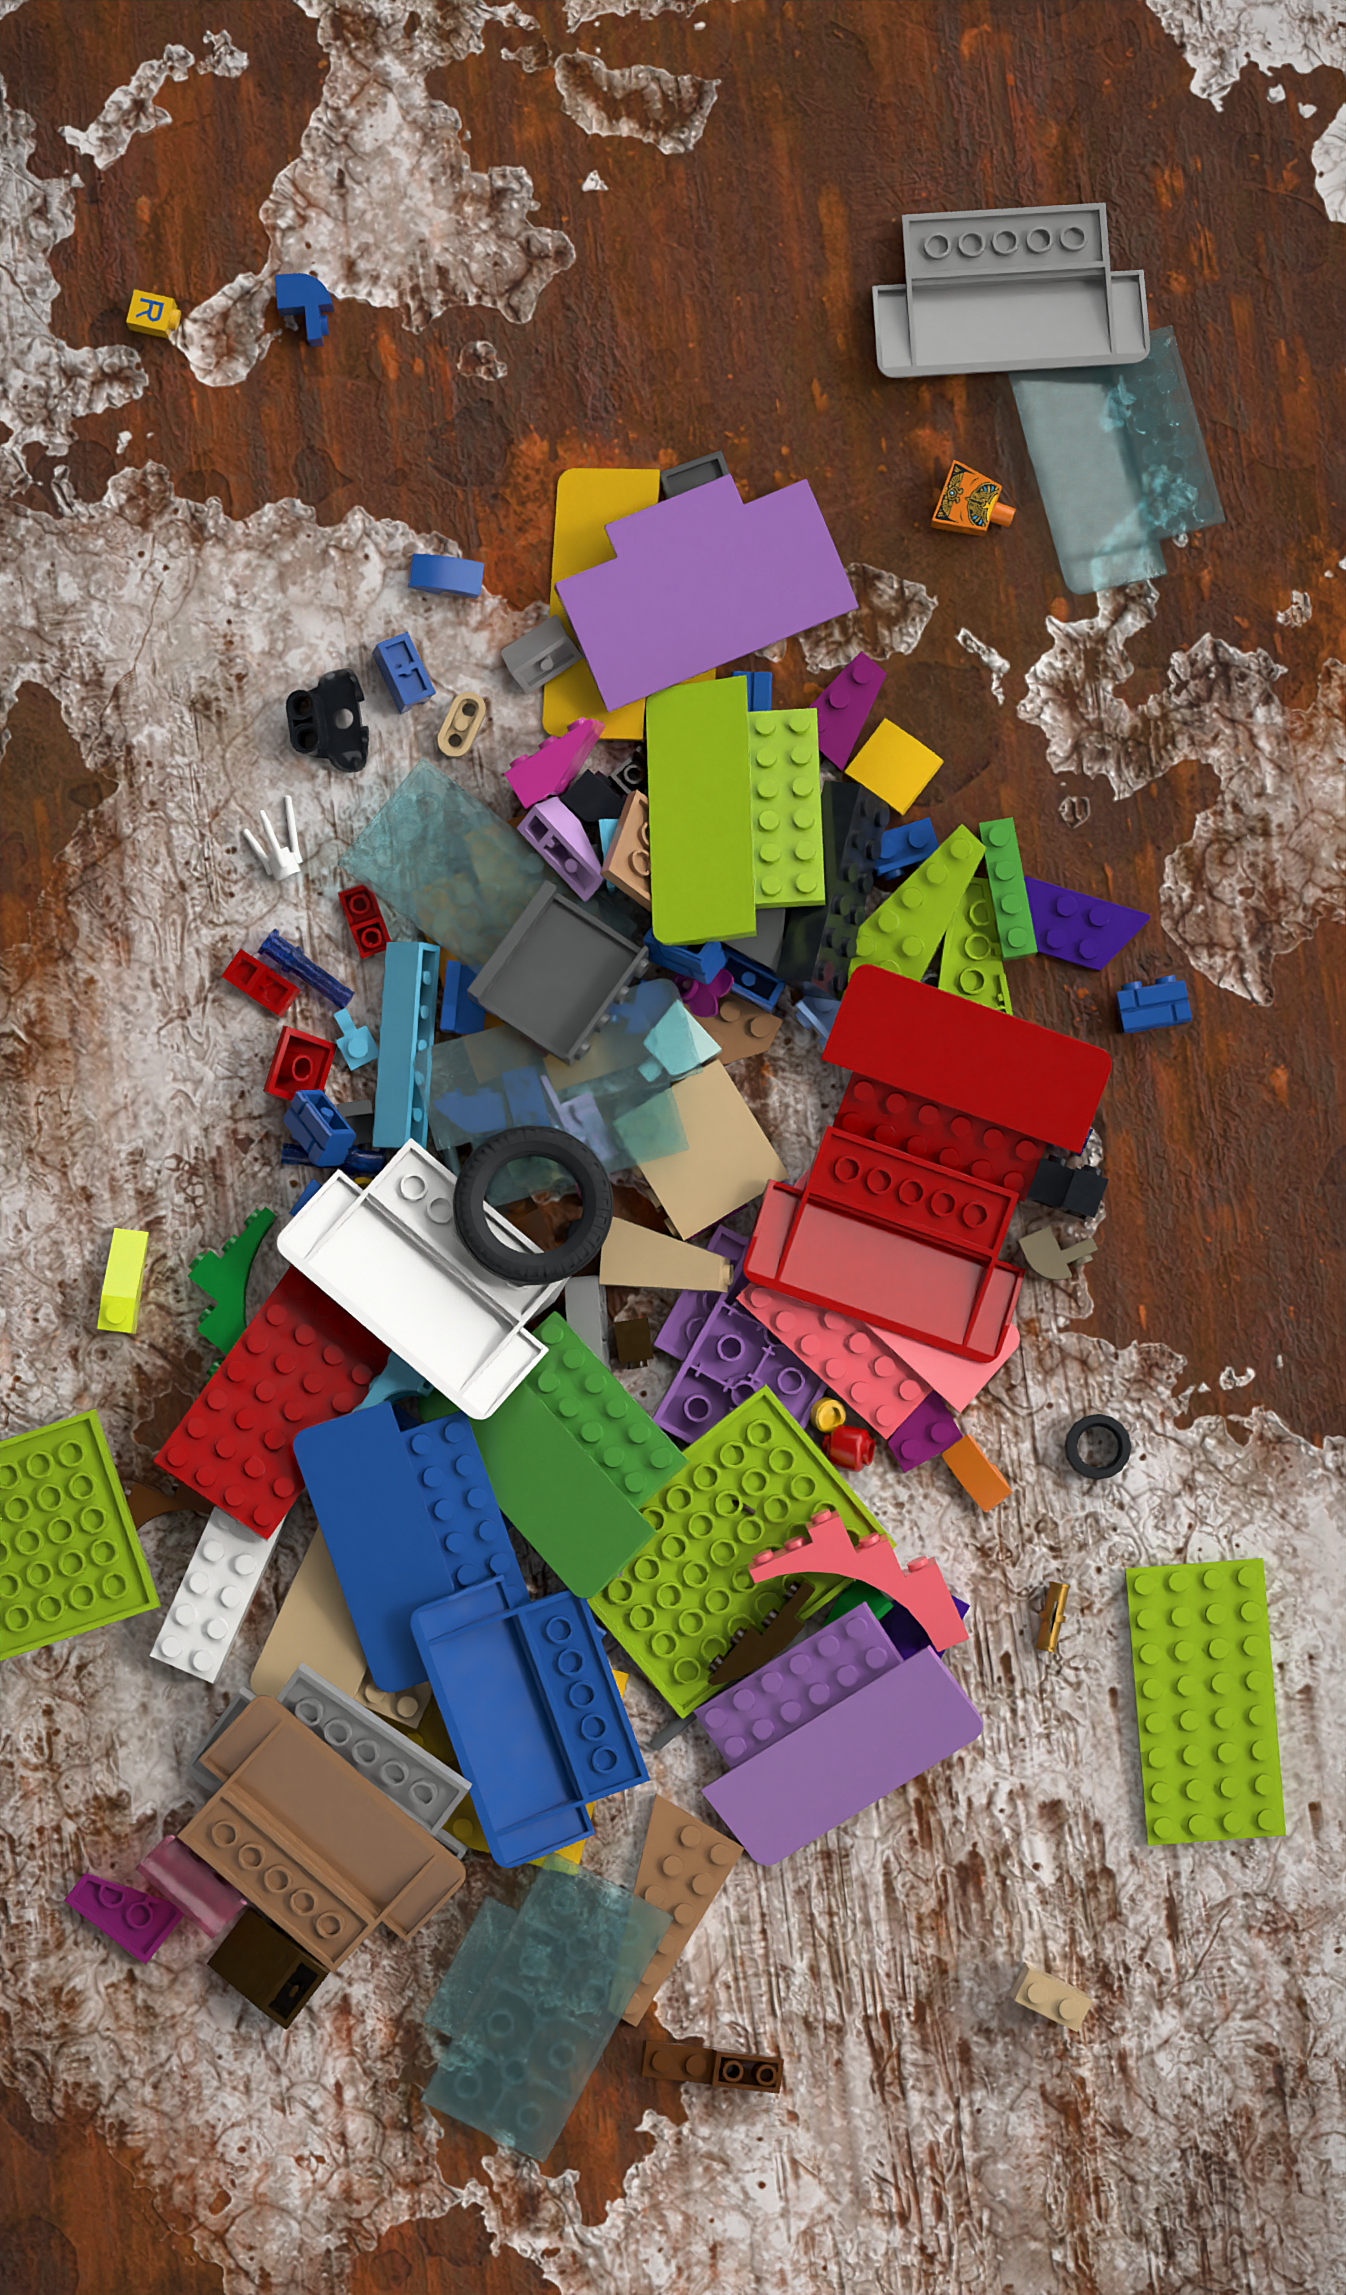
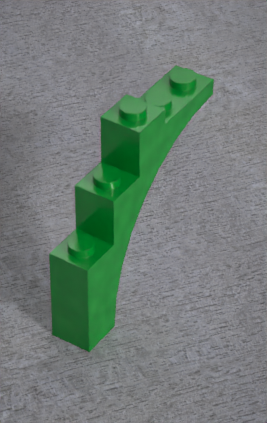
M266 1206L262 1211L256 1208L244 1222L247 1228L239 1238L234 1234L221 1249L225 1253L222 1258L211 1250L206 1255L200 1252L188 1266L192 1270L188 1277L218 1302L215 1308L210 1304L198 1317L197 1320L201 1324L197 1330L226 1355L229 1354L247 1328L246 1290L252 1263L264 1237L278 1219V1216ZM220 1357L207 1370L206 1374L210 1377L205 1382L206 1384H208L222 1364L223 1360Z

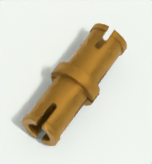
M1049 1581L1044 1610L1040 1611L1038 1616L1042 1619L1035 1649L1056 1653L1061 1624L1065 1623L1067 1616L1063 1615L1071 1585ZM1055 1601H1056L1057 1603H1056V1608H1055V1612H1054V1616H1053V1622H1052V1626H1051V1631H1050V1633H1049L1048 1631H1049L1050 1621H1051L1052 1614H1053L1052 1612H1053V1608H1054V1603H1055Z

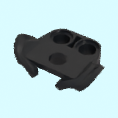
M343 668L330 671L320 678L317 687L309 691L296 690L286 700V713L292 747L297 752L310 757L329 759L336 769L348 773L361 771L365 767L369 746V727L362 724L359 702L365 700L358 678L352 669ZM309 698L311 708L307 714L302 715L300 705L305 699ZM348 709L352 713L353 721L349 727L341 729L336 724V715L339 711ZM314 732L316 736L315 744L307 749L305 738L309 733Z

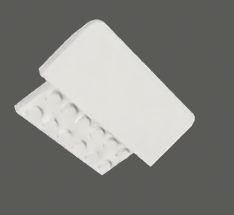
M410 1138L365 1190L361 1189L338 1169L282 1230L277 1239V1247L284 1258L469 1417L476 1420L487 1419L549 1351L523 1326L563 1280L544 1285L517 1284L503 1280L480 1266L464 1247L455 1226L453 1195L457 1177ZM483 1201L487 1224L493 1234L503 1244L523 1253H544L488 1203Z

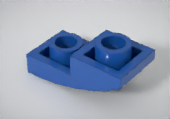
M414 553L411 555L407 587L440 595L442 592H449L476 599L481 594L484 563L449 556Z

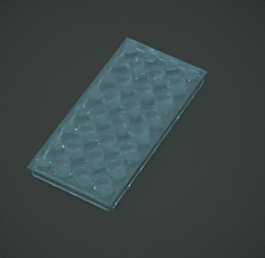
M423 757L337 862L339 867L477 974L480 973L545 880L555 885L559 894L628 940L639 926L597 892L588 901L584 902L520 832Z

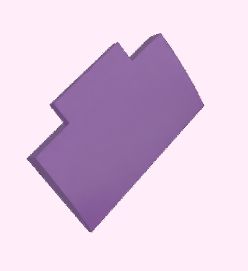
M728 474L604 526V530L617 558L559 581L554 586L608 713L859 608L807 479L743 504L732 476Z
M784 1180L780 1182L789 1186H793L792 1184ZM720 1224L717 1225L705 1250L730 1258V1265H733L734 1278L732 1285H728V1293L682 1290L652 1344L682 1362L651 1418L660 1428L690 1444L765 1383L804 1429L810 1419L813 1405L821 1399L828 1386L735 1299L750 1282L745 1277L742 1269L749 1240Z

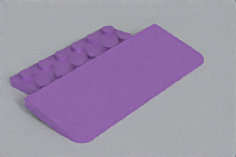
M865 1601L693 1711L731 1768L730 1771L707 1784L700 1791L753 1860L765 1866L778 1863L977 1739L983 1730V1720L932 1647L928 1645L911 1657L903 1660Z

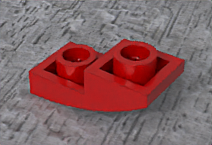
M370 880L337 892L361 959L385 951L387 942L392 941Z

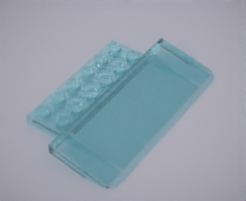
M1172 325L1149 331V355L1144 361L1137 364L1007 371L1064 582L1067 588L1075 594L1086 595L1167 576L1168 573L1159 544L1160 540L1225 523L1224 513Z
M660 978L629 987L631 991L621 1006L615 1004L608 1013L611 1019L601 1034L595 1032L588 1043L591 1044V1048L581 1062L575 1060L571 1067L506 1024L420 1050L414 1057L413 1070L437 1152L471 1142L474 1151L493 1135L513 1127L525 1125L553 1127L573 1135L594 1152L607 1174L690 1150L670 1082L701 1074L703 1069L680 993L675 983L671 980ZM524 1157L511 1161L499 1169L490 1180L485 1192L489 1205L495 1208L577 1182L563 1166L552 1160L542 1157Z

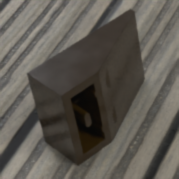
M249 1907L207 1962L208 1966L285 2030L289 2028L330 1973V1970L318 1959Z

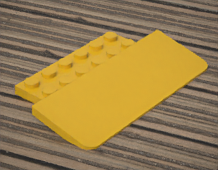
M572 468L565 471L558 480L549 618L553 615H557L560 618L566 632L579 649L580 647L555 592V583L617 558L604 530V526L658 504L660 469ZM582 658L545 683L543 727L550 736L560 738L569 732L567 727L570 724L585 717L586 720L591 718L604 723L605 728L598 740L643 741L646 701L648 697L608 713L587 663ZM716 668L674 686L715 680Z

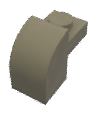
M1050 1226L1016 1241L1029 1269L1039 1277L1051 1281H1061L1072 1277L1067 1264L1072 1262L1074 1268L1092 1261L1091 1253L1098 1250L1092 1237L1061 1251Z

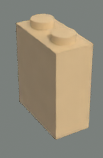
M1026 1962L1023 1963L1009 1992L1014 2001L1075 2032H1078L1093 2001L1086 1992Z

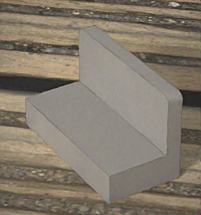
M553 615L501 651L511 675L527 695L584 658L581 650L568 635L557 615Z

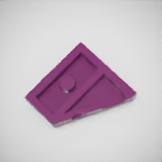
M933 1389L896 1429L887 1444L902 1471L906 1473L950 1448L963 1436L940 1395Z

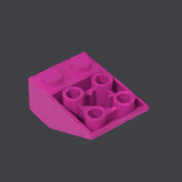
M585 717L580 718L567 727L569 732L558 739L556 736L546 739L538 745L540 751L530 757L524 754L509 764L512 769L505 772L504 775L525 809L531 810L534 805L555 796L560 798L569 790L605 728L603 722L591 718L589 720H586Z

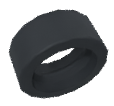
M1102 1414L1085 1416L1074 1423L1066 1435L1064 1445L1066 1459L1073 1470L1083 1477L1095 1480L1111 1478L1122 1471L1129 1461L1132 1448L1130 1436L1123 1424L1111 1416ZM1097 1426L1111 1431L1118 1443V1451L1114 1460L1110 1464L1098 1468L1083 1462L1077 1448L1078 1440L1082 1433L1091 1427Z

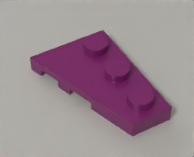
M863 651L850 662L807 708H817L819 752L841 773L887 674Z

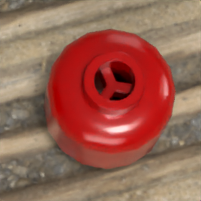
M840 1424L833 1429L831 1434L825 1435L822 1443V1453L827 1455V1459L835 1469L860 1472L865 1466H870L875 1452V1440L870 1438V1434L866 1429Z

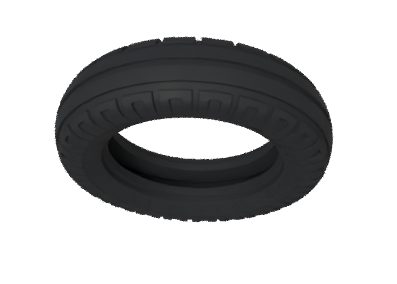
M525 1125L513 1127L493 1135L472 1152L464 1163L455 1184L453 1215L458 1235L464 1247L472 1258L485 1270L509 1282L523 1285H544L570 1277L584 1268L596 1256L610 1230L613 1217V1193L605 1168L586 1144L573 1135L553 1127ZM542 1157L560 1164L573 1176L580 1189L583 1203L581 1221L574 1234L564 1244L554 1250L538 1254L513 1250L503 1244L493 1234L487 1224L483 1206L486 1188L499 1169L519 1158Z

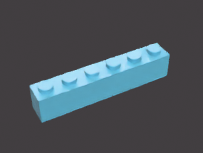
M387 942L384 959L385 974L382 991L383 1003L379 1057L377 1060L378 1074L372 1147L400 1150L412 1138L426 1150L440 946L423 942Z

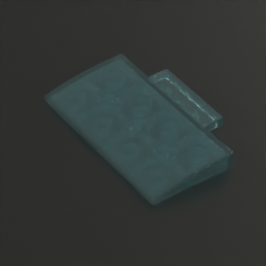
M556 1852L546 1855L518 1911L486 1895L422 2017V2021L452 2035L421 2094V2101L545 2164L674 1918L673 1915Z

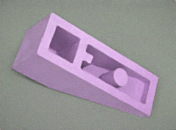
M557 796L534 805L517 829L584 902L588 901L606 878L600 875L602 867L580 821Z

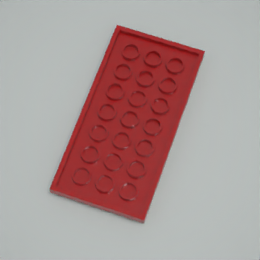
M291 1264L152 1463L267 1542L306 1486L293 1450L295 1436L305 1428L351 1413L357 1405L362 1404L369 1393L370 1383L376 1376L381 1375L387 1366L388 1356L392 1350Z

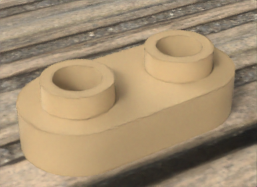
M463 692L452 702L438 734L439 748L447 757L461 758L470 751L486 715L485 703L478 694ZM465 706H474L476 709L475 713L472 716H465L463 714ZM453 736L460 737L462 739L460 746H450V738Z

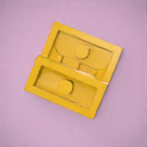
M885 718L844 772L850 779L867 788L889 804L890 808L903 816L944 761L918 740Z

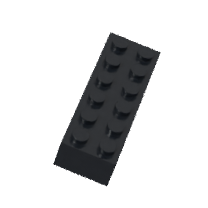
M825 780L822 789L821 812L825 905L792 907L775 978L804 996L841 1001L843 991L848 985V971L851 959L857 950L856 939L859 927L865 918L864 907L867 895L873 886L874 867L876 860L881 854V840L884 828L888 825L890 819V805L861 784Z

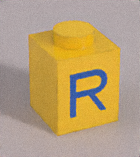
M134 289L126 323L130 330L169 339L171 330H177L181 311L177 310L174 298Z

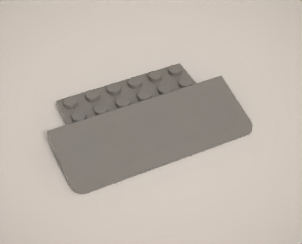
M1106 203L902 215L906 284L872 286L877 366L883 375L890 378L1137 364L1144 361L1150 352L1144 271H1110Z
M301 1663L276 1700L456 1858L461 1860L469 1847L441 1827L469 1791L472 1783L307 1665ZM244 1686L238 1691L189 1761L188 1767L191 1776L214 1794L224 1782L198 1759L245 1707L257 1697Z

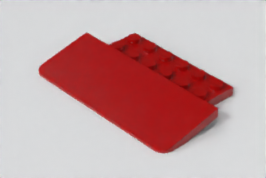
M862 964L853 971L821 1060L853 1071L832 1127L1019 1193L1018 1200L1025 1202L1047 1142L1078 1154L1081 1153L1112 1068L1111 1057L1103 1048L873 964Z
M825 1125L803 1190L772 1179L767 1180L742 1264L743 1273L752 1283L980 1363H989L994 1361L1002 1350L1026 1269L997 1259L1019 1193Z

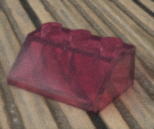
M169 1833L135 1869L213 1940L246 1905L247 1902L242 1899L244 1894L230 1882L226 1884L216 1875L218 1872L204 1859L200 1860L191 1852L192 1849L180 1838Z

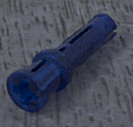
M275 928L263 942L258 953L261 956L266 954L281 966V970L284 973L287 972L289 974L292 972L332 1001L341 1010L344 1009L354 997L355 992L313 963L304 955L305 952L302 947L293 946L279 935L280 931Z
M283 1143L281 1165L345 1170V1173L349 1176H355L356 1173L377 1176L386 1166L387 1151L384 1148H380L379 1151L358 1149V1146L352 1145L348 1148L349 1152L342 1164L321 1167L310 1162L308 1159L309 1154L302 1145Z

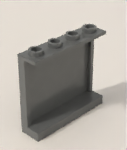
M545 880L467 989L468 999L571 1067L575 1060L581 1062L591 1048V1044L588 1042L594 1033L601 1034L611 1019L608 1013L615 1004L621 1006L631 991L628 985L635 976L641 978L651 962L647 959L649 957V948L645 945L643 948H640L559 894L557 887Z

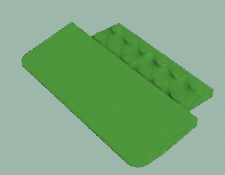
M554 1311L531 1333L549 1349L546 1355L489 1418L476 1420L468 1415L467 1417L498 1507L573 1594L579 1598L589 1599L596 1596L618 1576L658 1533L638 1510L690 1461L564 1318ZM436 1387L433 1388L428 1397L420 1396L418 1401V1411L425 1422L461 1410Z

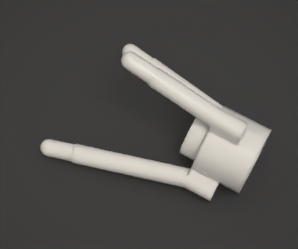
M289 795L285 796L291 853L288 847L280 849L264 810H260L258 814L273 850L269 854L271 860H269L248 829L243 830L244 836L264 864L268 876L273 874L275 881L301 872L298 864L303 862L298 847L292 799Z

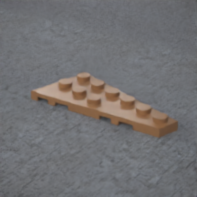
M657 1793L654 1799L607 2005V2010L635 2027L639 2024L744 1850L742 1845Z

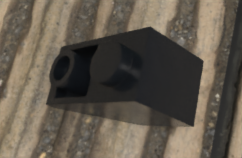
M587 769L560 800L586 826H599V820L620 819L627 795L623 793L619 797L610 789L613 783L598 770L594 774Z

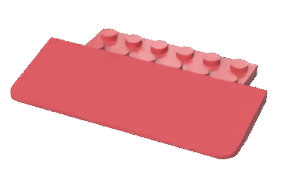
M810 1167L792 1187L803 1190ZM751 1281L735 1297L743 1307L885 1440L890 1437L933 1389L958 1413H961L1017 1349L1020 1342L1017 1328L1010 1323L999 1356L992 1362L980 1363L763 1287Z

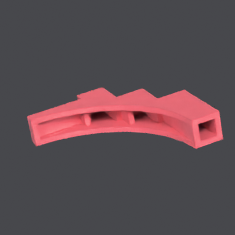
M824 1509L813 1514L810 1517L811 1521L805 1523L810 1537L804 1539L802 1535L796 1536L786 1541L784 1548L773 1553L771 1549L762 1551L752 1557L753 1562L747 1564L754 1583L778 1575L807 1571L836 1573L862 1580L886 1592L907 1608L925 1629L937 1652L969 1639L934 1557L929 1559L926 1556L918 1557L907 1563L908 1568L901 1570L886 1533L880 1536L877 1532L866 1535L859 1540V1545L853 1547L837 1510L830 1512L829 1509Z

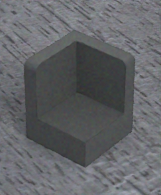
M372 1100L337 1104L338 1112L357 1135L352 1146L373 1143L372 1130L375 1114Z

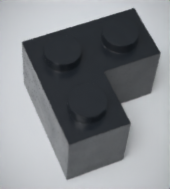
M1049 1155L1048 1159L1041 1158L1026 1199L1088 1222L1095 1219L1109 1179L1102 1177L1104 1171L1086 1164L1081 1169L1077 1167L1071 1169L1067 1167V1160L1053 1155Z

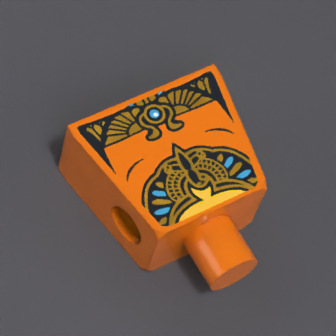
M953 460L930 527L985 536L990 522L1009 528L1016 509L997 502L1002 489L1000 484L959 461Z

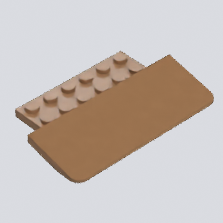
M269 1695L255 1697L198 1759L224 1784L179 1832L177 1837L333 1973L381 1921L407 1943L446 1903L465 1880L466 1869L458 1858L280 1702Z

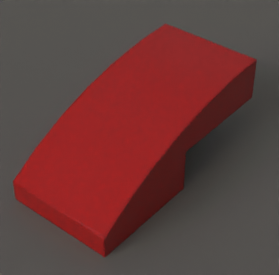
M241 948L221 976L281 1018L301 991L297 986Z

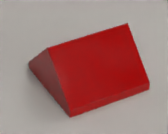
M283 1025L263 1092L266 1095L291 1102L295 1093L299 1090L323 1091L337 1044Z

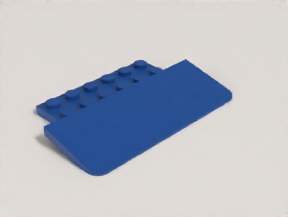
M387 1400L305 1428L297 1433L293 1441V1450L373 1681L379 1689L385 1692H397L429 1681L410 1627V1617L417 1607L500 1573L504 1575L515 1607L531 1601L465 1412L459 1410L400 1431L390 1401Z
M500 1573L423 1604L413 1611L410 1617V1627L463 1776L472 1783L469 1793L492 1857L498 1865L505 1868H513L595 1835L585 1804L650 1781L587 1599L577 1597L569 1588L515 1607L504 1575Z

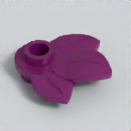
M721 968L712 982L706 985L696 981L694 977L689 978L678 973L671 982V991L677 1001L688 1005L692 1014L702 1018H710L718 1014L717 998H721L729 992L734 977L729 971Z

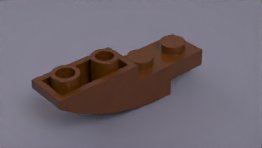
M644 2040L639 2075L780 2094L784 2059L705 2045Z

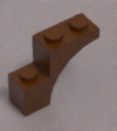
M176 1479L171 1490L176 1492L174 1497L139 1482H135L133 1488L127 1486L124 1491L136 1531L153 1518L168 1512L194 1510L211 1515L215 1506Z

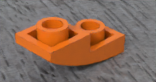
M966 1434L941 1454L954 1475L984 1512H989L1013 1493L996 1465L989 1462L973 1436Z

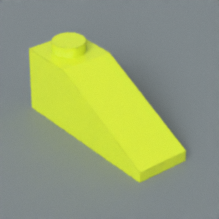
M114 1228L102 1289L97 1329L136 1334L149 1232Z

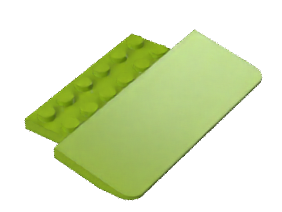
M746 675L671 686L650 695L646 701L652 925L655 939L666 946H678L757 936L756 909L825 905L817 708L748 712Z

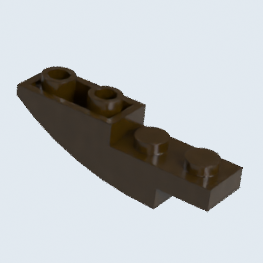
M805 1577L800 1583L794 1580L782 1595L786 1600L778 1610L771 1608L760 1624L764 1626L762 1631L751 1622L746 1629L740 1626L728 1641L732 1645L724 1656L720 1653L717 1654L706 1670L710 1672L708 1683L715 1686L741 1677L760 1667L786 1647L805 1626V1621L797 1613L816 1590L815 1585Z

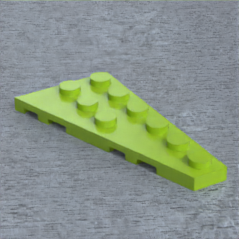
M963 824L859 927L856 939L857 950L851 959L848 971L849 980L853 971L858 966L873 964L919 982L921 981L987 850Z

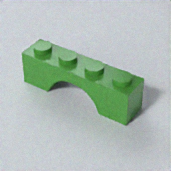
M1013 817L979 823L977 827L978 839L987 848L982 860L986 869L992 897L998 942L1000 943L1002 962L1034 957L1038 951Z

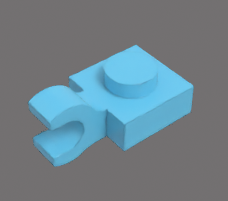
M346 1008L333 1014L344 1034L343 1037L336 1040V1043L351 1071L379 1057V1049L366 1025L357 1029Z

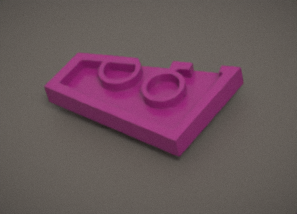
M89 1872L82 1876L64 1899L66 1903L145 1965L190 1909Z

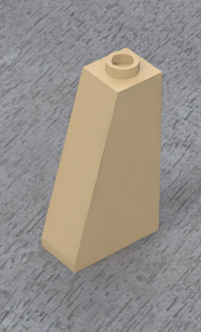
M612 1217L609 1233L601 1248L599 1284L618 1287L728 1293V1285H732L734 1278L733 1265H730V1258L624 1219Z

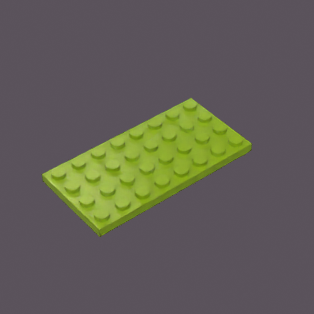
M1263 1558L1124 1568L1147 1845L1286 1836Z

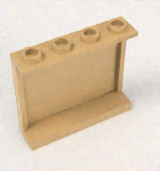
M719 1058L612 1122L616 1129L610 1132L620 1149L626 1146L629 1149L633 1159L629 1160L628 1163L638 1179L643 1176L646 1177L651 1186L646 1192L656 1208L663 1205L669 1215L664 1222L674 1238L681 1235L683 1240H686L764 1192L768 1179L782 1182L790 1177Z

